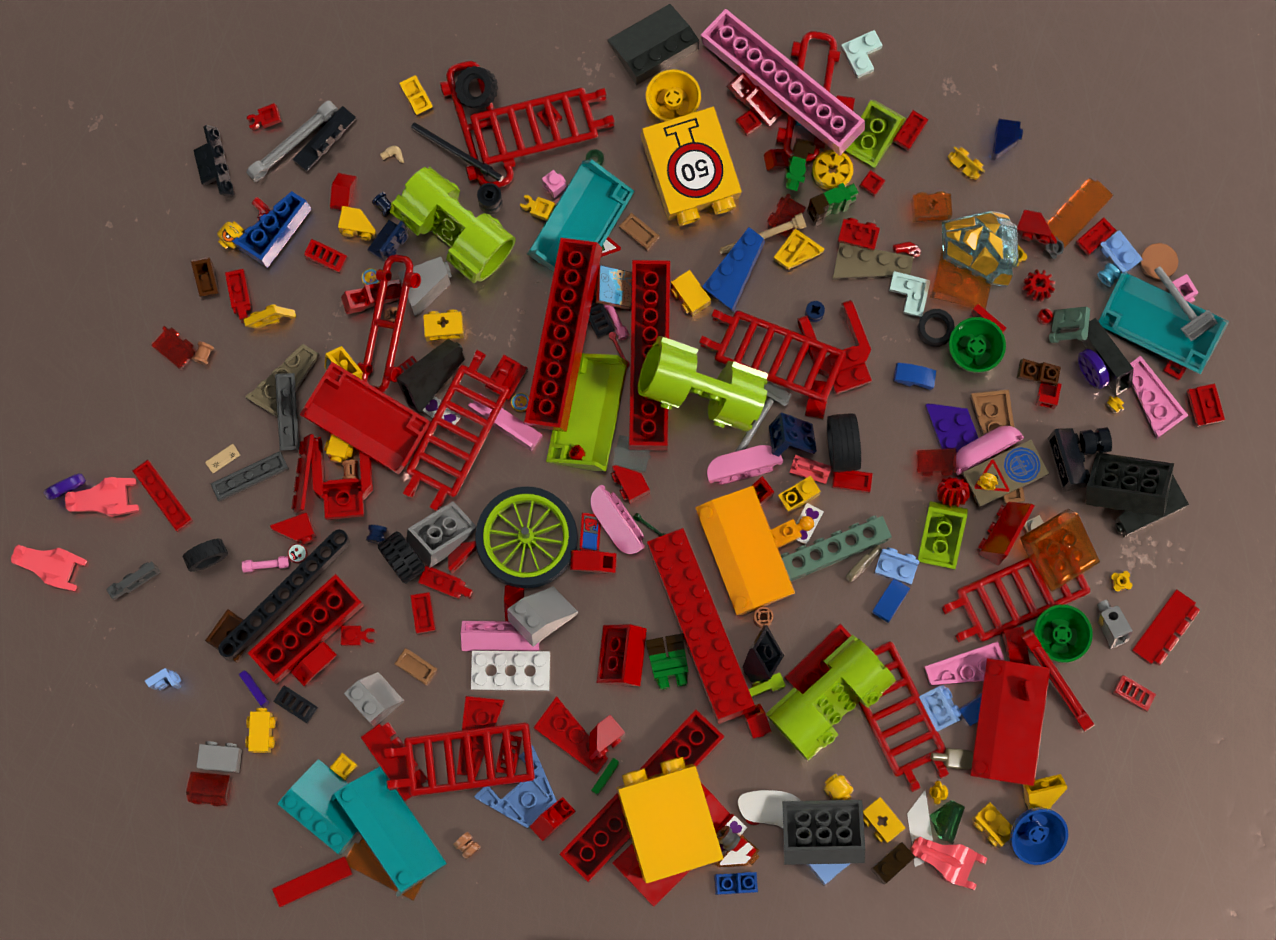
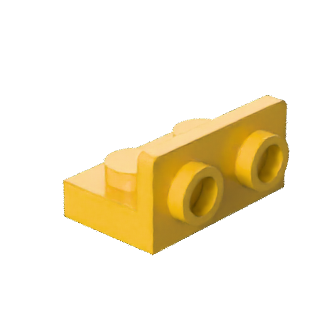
M991 802L972 818L975 821L973 823L980 832L984 831L989 836L987 840L994 847L998 846L1001 848L1010 839L1012 825Z

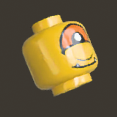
M228 221L217 232V236L220 238L218 242L226 249L228 247L235 249L237 246L232 241L242 236L245 230L235 221L232 223Z
M834 774L825 781L824 791L830 800H850L852 798L853 787L844 775Z

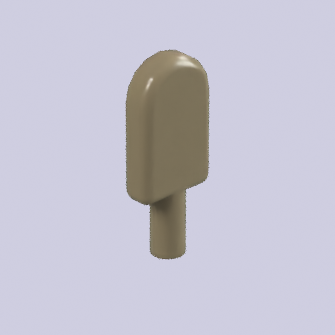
M876 545L868 554L864 555L848 572L846 579L849 582H853L871 564V561L882 551V548Z
M946 748L945 754L932 752L930 759L944 761L946 768L968 770L972 768L974 753L970 750Z

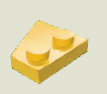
M794 229L773 257V260L787 270H790L822 254L825 249L799 230Z
M273 304L266 306L265 310L261 312L251 313L250 317L244 319L246 327L260 328L278 323L279 318L283 316L290 319L296 318L295 310L278 307Z

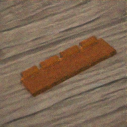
M1088 178L1080 187L1081 190H1077L1068 200L1070 204L1065 203L1056 213L1060 220L1053 216L1048 221L1054 236L1063 242L1064 248L1112 198L1113 194L1098 180L1095 182L1093 179Z
M363 837L359 844L355 842L347 857L350 867L397 892V887ZM424 880L402 895L414 901Z

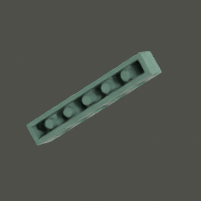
M877 515L866 519L867 523L862 525L859 523L853 524L848 527L849 530L843 533L841 530L831 534V538L826 540L824 537L817 539L813 542L814 545L809 547L806 545L800 546L795 549V553L790 555L788 552L781 554L791 582L873 548L876 545L890 541L892 536L883 516L878 518ZM866 529L871 530L873 537L866 538L863 535V531ZM845 538H854L855 544L848 545L845 542ZM834 544L837 546L838 551L831 553L827 546ZM818 552L820 559H811L810 553ZM799 559L802 561V566L796 568L793 566L792 561Z

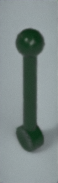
M636 513L633 516V518L636 521L642 522L644 525H646L659 536H663L666 534L661 533L648 522H646L644 519H642V516L639 513Z

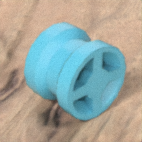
M1107 263L1105 269L1099 271L1097 276L1103 284L1111 287L1114 284V280L1119 279L1121 272L1113 264Z

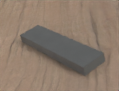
M295 373L275 374L279 451L299 450Z
M281 451L211 483V487L217 500L220 502L289 468Z

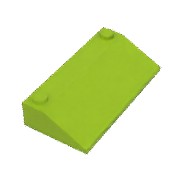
M582 353L567 432L552 430L546 462L585 470L606 471L628 365L626 360L618 355ZM575 445H580L586 452V456L582 458V461L572 460L569 457V451Z

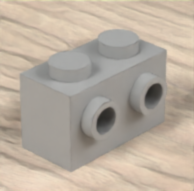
M206 741L205 745H199L197 768L200 770L239 773L242 749L237 748V744L233 743L217 746V742Z

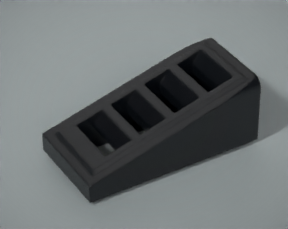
M596 295L593 296L592 305L596 304ZM597 303V306L590 310L589 322L597 338H600L615 331L604 305ZM598 310L601 311V313H598L594 316L591 315L592 313ZM604 317V320L595 324V320ZM605 324L608 325V327L598 330V327Z
M285 685L273 701L307 724L318 709L316 705ZM287 692L290 693V695L283 704L281 701L283 700ZM296 697L297 699L292 707H288L292 699ZM302 701V702H303V705L301 706V708L299 709V711L296 712L295 709L297 708V706L299 705V703ZM307 706H310V709L303 717L302 713L304 712Z

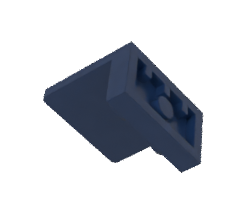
M388 220L367 249L368 252L384 262L389 256L396 255L397 248L400 244L403 245L408 238L405 223L400 221L397 225Z
M781 412L769 425L773 455L779 457L788 449L789 445L812 454L817 452L812 423Z

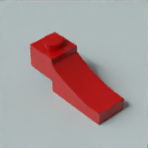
M739 73L726 86L738 100L748 106L767 126H771L782 114L759 86H755L744 73Z
M399 279L388 282L384 303L400 299L402 286ZM380 283L365 285L361 289L345 291L341 299L346 314L362 312L374 307Z
M1023 626L1004 630L1002 635L1006 647L1007 661L1030 665L1028 647L1020 636L1024 633Z

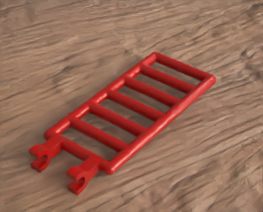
M577 88L472 114L470 119L483 164L487 163L489 165L597 138V130L613 128L615 123L613 115L594 121L589 103L606 101L607 94L605 88L586 94L584 88ZM580 97L590 132L578 133L568 98ZM559 100L562 101L572 135L563 139L560 137L551 107V102ZM544 105L554 141L542 142L533 107ZM523 109L526 110L536 144L527 148L524 146L515 111ZM506 113L508 114L518 149L511 152L506 151L497 119L498 115ZM490 118L500 153L490 157L488 156L479 120Z
M714 309L711 315L713 321L729 325L721 344L705 336L701 337L699 343L702 348L716 352V361L727 365L728 361H734L759 370L760 363L774 333L781 334L785 337L770 368L767 381L821 402L827 400L846 357L844 350L737 310L732 317ZM741 319L749 322L750 325L733 360L723 355ZM760 326L768 329L752 365L749 366L741 363L756 327ZM794 339L802 342V345L785 380L777 377L776 373L791 340ZM809 346L820 349L803 387L793 383ZM828 352L838 357L822 393L811 390V387Z
M1062 542L959 588L957 594L960 599L943 605L942 610L944 614L950 613L962 606L966 610L973 627L955 635L958 643L976 634L980 641H986L1001 634L1004 630L1015 628L1039 617L1046 609L1052 606L1066 605L1086 596L1091 590L1068 543ZM1060 551L1064 552L1081 587L1076 592H1070L1053 557L1054 554ZM1045 558L1064 597L1056 601L1053 600L1036 565V562ZM1027 566L1047 605L1038 609L1018 570ZM1009 574L1012 575L1029 610V613L1020 617L1001 580L1002 577ZM991 582L995 583L1012 618L1011 621L1005 624L1001 623L985 591L984 586ZM973 590H977L995 627L987 632H984L966 595Z
M889 641L872 649V651L878 656L889 650L894 661L884 666L889 671L898 668L902 679L892 684L882 696L903 686H907L911 696L872 714L870 708H866L860 702L858 703L895 776L904 774L911 791L914 792L921 787L912 770L932 761L940 779L948 776L949 772L942 761L930 759L932 752L945 754L946 747L932 724L894 643ZM913 703L916 704L920 714L881 732L876 722L877 720ZM919 722H925L929 730L928 732L892 749L889 748L885 740L886 738ZM933 738L937 747L936 750L901 767L898 766L894 756Z
M525 722L407 737L404 740V747L384 749L386 759L406 757L408 778L387 780L388 789L396 790L409 787V794L411 796L533 781L535 778L529 724ZM522 731L526 774L515 775L510 738V732ZM502 733L507 776L495 778L490 735ZM483 736L487 779L475 780L471 737ZM463 738L467 781L456 783L451 740ZM444 741L448 784L436 785L432 742ZM424 743L428 786L416 788L412 745Z

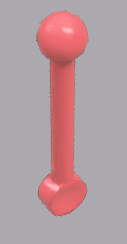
M610 332L609 339L613 340L620 357L626 360L616 340V333Z

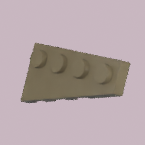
M839 243L832 280L863 277L887 278L892 277L894 271L910 275L914 257L877 249L872 251Z
M302 344L279 368L271 372L272 374L259 383L258 387L247 394L245 398L277 417L275 374L295 373V388L297 390L320 356L319 353Z

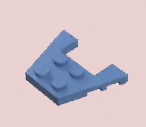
M532 745L535 774L533 781L520 782L502 799L490 787H484L474 796L477 800L526 828H529L544 811L557 802ZM523 752L518 757L525 764V756Z

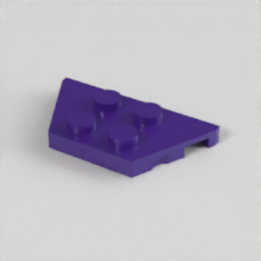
M928 403L925 405L951 474L955 471L953 461L958 450L978 439V435L967 408Z

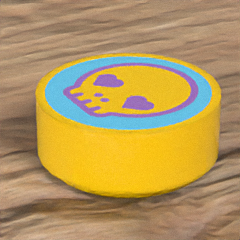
M369 268L363 272L362 282L364 285L380 283L376 279V269Z
M517 393L512 397L511 405L516 412L522 413L527 410L528 395Z

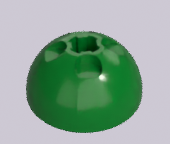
M972 317L963 320L954 328L949 340V350L953 360L959 367L968 372L983 373L993 369L1001 362L1006 351V340L1002 330L994 322L981 317Z
M1055 605L1046 609L1039 616L1034 627L1035 636L1050 659L1056 662L1067 663L1081 658L1088 651L1092 643L1093 631L1090 621L1082 611L1070 605Z

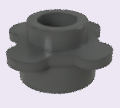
M1057 237L1056 244H1045V249L1050 253L1052 259H1056L1057 255L1062 254L1064 251V244Z

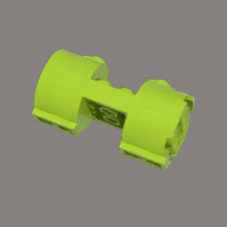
M430 166L428 169L423 167L406 182L402 195L398 194L391 203L390 213L399 221H403L405 226L417 236L421 233L427 234L432 231L451 247L448 250L446 260L473 283L481 282L492 275L510 254L516 241L515 237L505 230L496 218L486 213L475 218L470 210L464 209L458 202L460 190L457 185L443 178Z
M658 336L656 342L650 348L641 369L638 382L639 395L660 402V407L672 410V407L679 408L688 393L698 394L702 398L710 399L708 416L709 420L714 421L713 425L721 428L728 425L745 432L752 429L751 423L759 419L765 404L767 390L764 389V384H767L768 373L734 361L727 362V365L717 379L697 373V348Z
M851 635L824 660L830 670L804 694L794 687L766 713L773 724L808 761L822 748H825L835 740L839 734L832 726L839 723L848 711L856 707L858 702L869 708L896 682L893 674L883 665L873 651L854 635Z

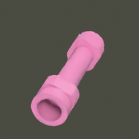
M603 304L617 329L615 332L619 340L629 337V332L626 326L622 325L614 306Z
M280 556L275 560L257 562L252 560L242 561L243 573H250L255 569L279 567L280 569L290 568L288 556Z

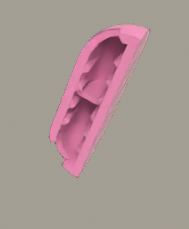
M1012 426L995 428L958 450L953 461L956 474L958 476L961 475L964 471L977 466L1023 440L1024 436L1018 429Z
M759 445L715 458L709 464L707 469L708 480L711 484L715 481L719 482V485L762 475L773 471V466L777 464L782 465L783 459L781 455L779 457L773 455L772 447L768 445Z
M598 486L591 496L593 513L620 551L627 554H635L645 547L642 542L644 538L642 531L614 492L610 494L605 490V486Z

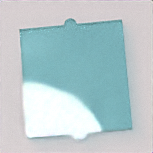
M619 435L617 448L614 449L613 466L618 465L627 469L646 472L648 459L651 458L649 455L650 450H629V437Z

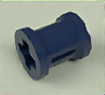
M385 192L378 194L372 200V204L381 210L383 217L391 214V202L387 199Z

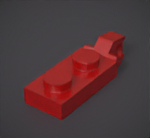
M244 269L225 272L231 308L234 314H239L241 323H244V319L248 317L247 311L251 310Z
M425 565V571L422 572L418 581L423 586L453 598L459 599L461 595L471 598L473 594L472 589L464 587L466 582L460 578L433 567L429 568L428 565Z

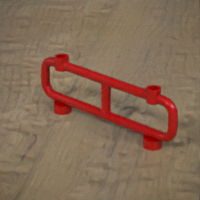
M810 31L802 37L801 42L793 41L791 56L798 57L797 66L804 70L809 40L819 39L829 42L830 49L823 87L830 92L834 64L839 62L840 51H837V42L832 35ZM788 114L786 128L779 127L776 142L784 143V152L790 158L795 119ZM816 136L814 138V154H808L806 161L814 160L819 155L820 148H825V143Z
M465 61L452 65L446 74L447 81L440 82L444 97L452 96L469 155L479 161L470 132L473 131L472 123H467L462 103L457 98V93L455 92L454 73L467 67H480V65L473 61ZM477 78L481 93H483L485 88L484 82ZM491 102L490 105L486 107V109H494L493 103ZM490 118L479 121L481 128L492 126ZM515 160L502 161L506 177L501 182H487L484 175L480 173V170L472 165L466 166L469 181L477 179L481 186L486 183H493L499 188L506 186L513 179L512 167H516Z
M397 254L389 256L384 263L383 270L379 269L376 272V279L380 281L364 361L357 364L363 372L362 380L368 383V375L373 370L371 361L378 327L393 329L382 383L379 387L373 386L381 392L387 390L390 381L398 382L396 378L402 374L399 367L393 366L409 288H418L421 283V276L418 273H413L412 260L407 256ZM394 262H399L406 265L395 322L382 320L380 317L387 284L392 278L391 266Z

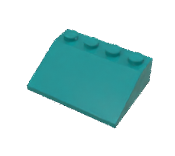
M319 759L278 802L281 808L339 855H342L359 834L337 800L332 802L331 800L333 793L348 783Z

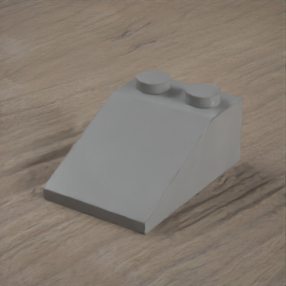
M452 501L408 528L406 540L418 556L431 568L453 552L476 530L477 526Z
M554 586L524 597L507 609L508 621L532 647L578 614V611Z

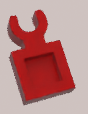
M275 103L258 109V115L251 114L247 116V120H255L254 124L249 125V128L252 130H257L261 124L264 128L282 122Z
M341 626V646H361V640H365L369 644L375 643L374 639L367 638V635L375 633V630L368 628L362 631L361 626Z

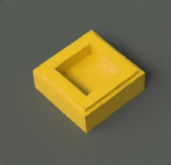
M341 753L330 769L346 781L358 765Z

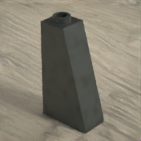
M1096 318L1091 321L1089 320L1088 337L1086 340H1082L1086 349L1096 352L1104 362L1109 373L1108 385L1116 396L1132 387L1134 368Z
M447 339L396 378L409 407L420 413L462 364L465 358L462 353L463 348L458 342L455 343Z
M1172 475L1164 516L1125 511L1115 520V527L1119 534L1126 537L1189 505L1174 475Z

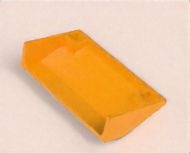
M754 486L724 495L695 507L736 615H746L760 607H765L795 594Z

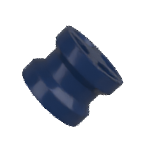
M812 301L807 305L805 316H808L810 322L817 323L822 320L825 313L824 305L819 301Z
M368 525L369 535L366 537V541L376 544L381 543L385 540L384 535L387 533L388 528L379 525Z

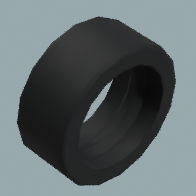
M931 309L922 315L917 326L918 335L927 345L932 347L942 346L950 340L951 333L955 328L954 320L944 310ZM938 317L945 321L947 331L943 337L933 338L926 333L925 324L930 318Z

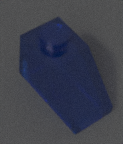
M998 119L991 160L1001 157L1015 147L1018 140L1022 139L1023 129L1020 128L1021 122Z

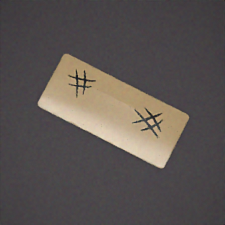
M231 444L205 463L210 471L215 473L239 457L240 453L234 444Z

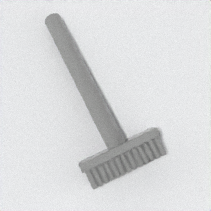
M1161 266L1154 270L1191 320L1190 323L1181 328L1190 341H1193L1194 338L1196 339L1213 327V325L1217 324L1209 309L1200 316L1195 314Z
M767 381L766 385L764 384L768 398L765 401L759 419L753 421L751 424L752 429L745 434L735 452L746 449L773 402L776 400L786 406L789 403L791 393Z

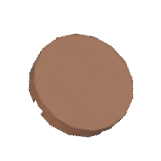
M1151 244L1141 255L1143 259L1140 262L1141 270L1147 277L1157 281H1161V279L1154 270L1161 266L1168 277H1171L1178 268L1177 254L1173 248L1166 244Z

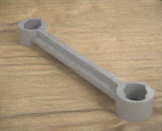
M331 101L323 103L318 108L317 113L261 161L254 162L246 171L248 176L254 182L261 180L271 166L319 125L329 121L338 111V108Z

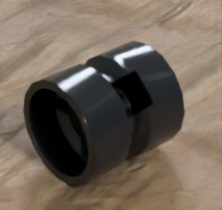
M486 183L480 186L477 192L480 209L486 214L499 212L503 205L500 188L493 183Z
M1108 427L1097 428L1095 432L1092 430L1080 431L1079 441L1084 456L1095 454L1096 451L1099 453L1112 451V438Z

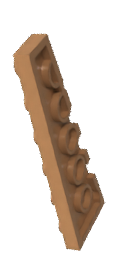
M1009 390L971 394V400L982 435L1000 426L1014 427ZM1017 443L1001 451L1000 453L994 455L991 458H994L1014 447H1017ZM1023 487L1003 496L1004 504L1006 505L1008 502L1024 503Z

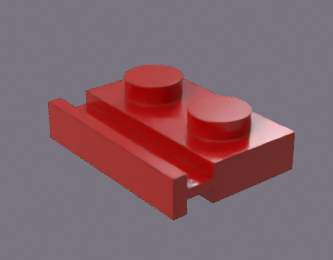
M503 355L490 378L496 381L503 364L513 368L504 383V386L510 389V393L506 398L509 401L526 374L528 367ZM485 385V388L487 390L495 393L498 396L500 395L501 392L491 388L488 385Z
M1215 383L1187 390L1196 427L1225 420Z

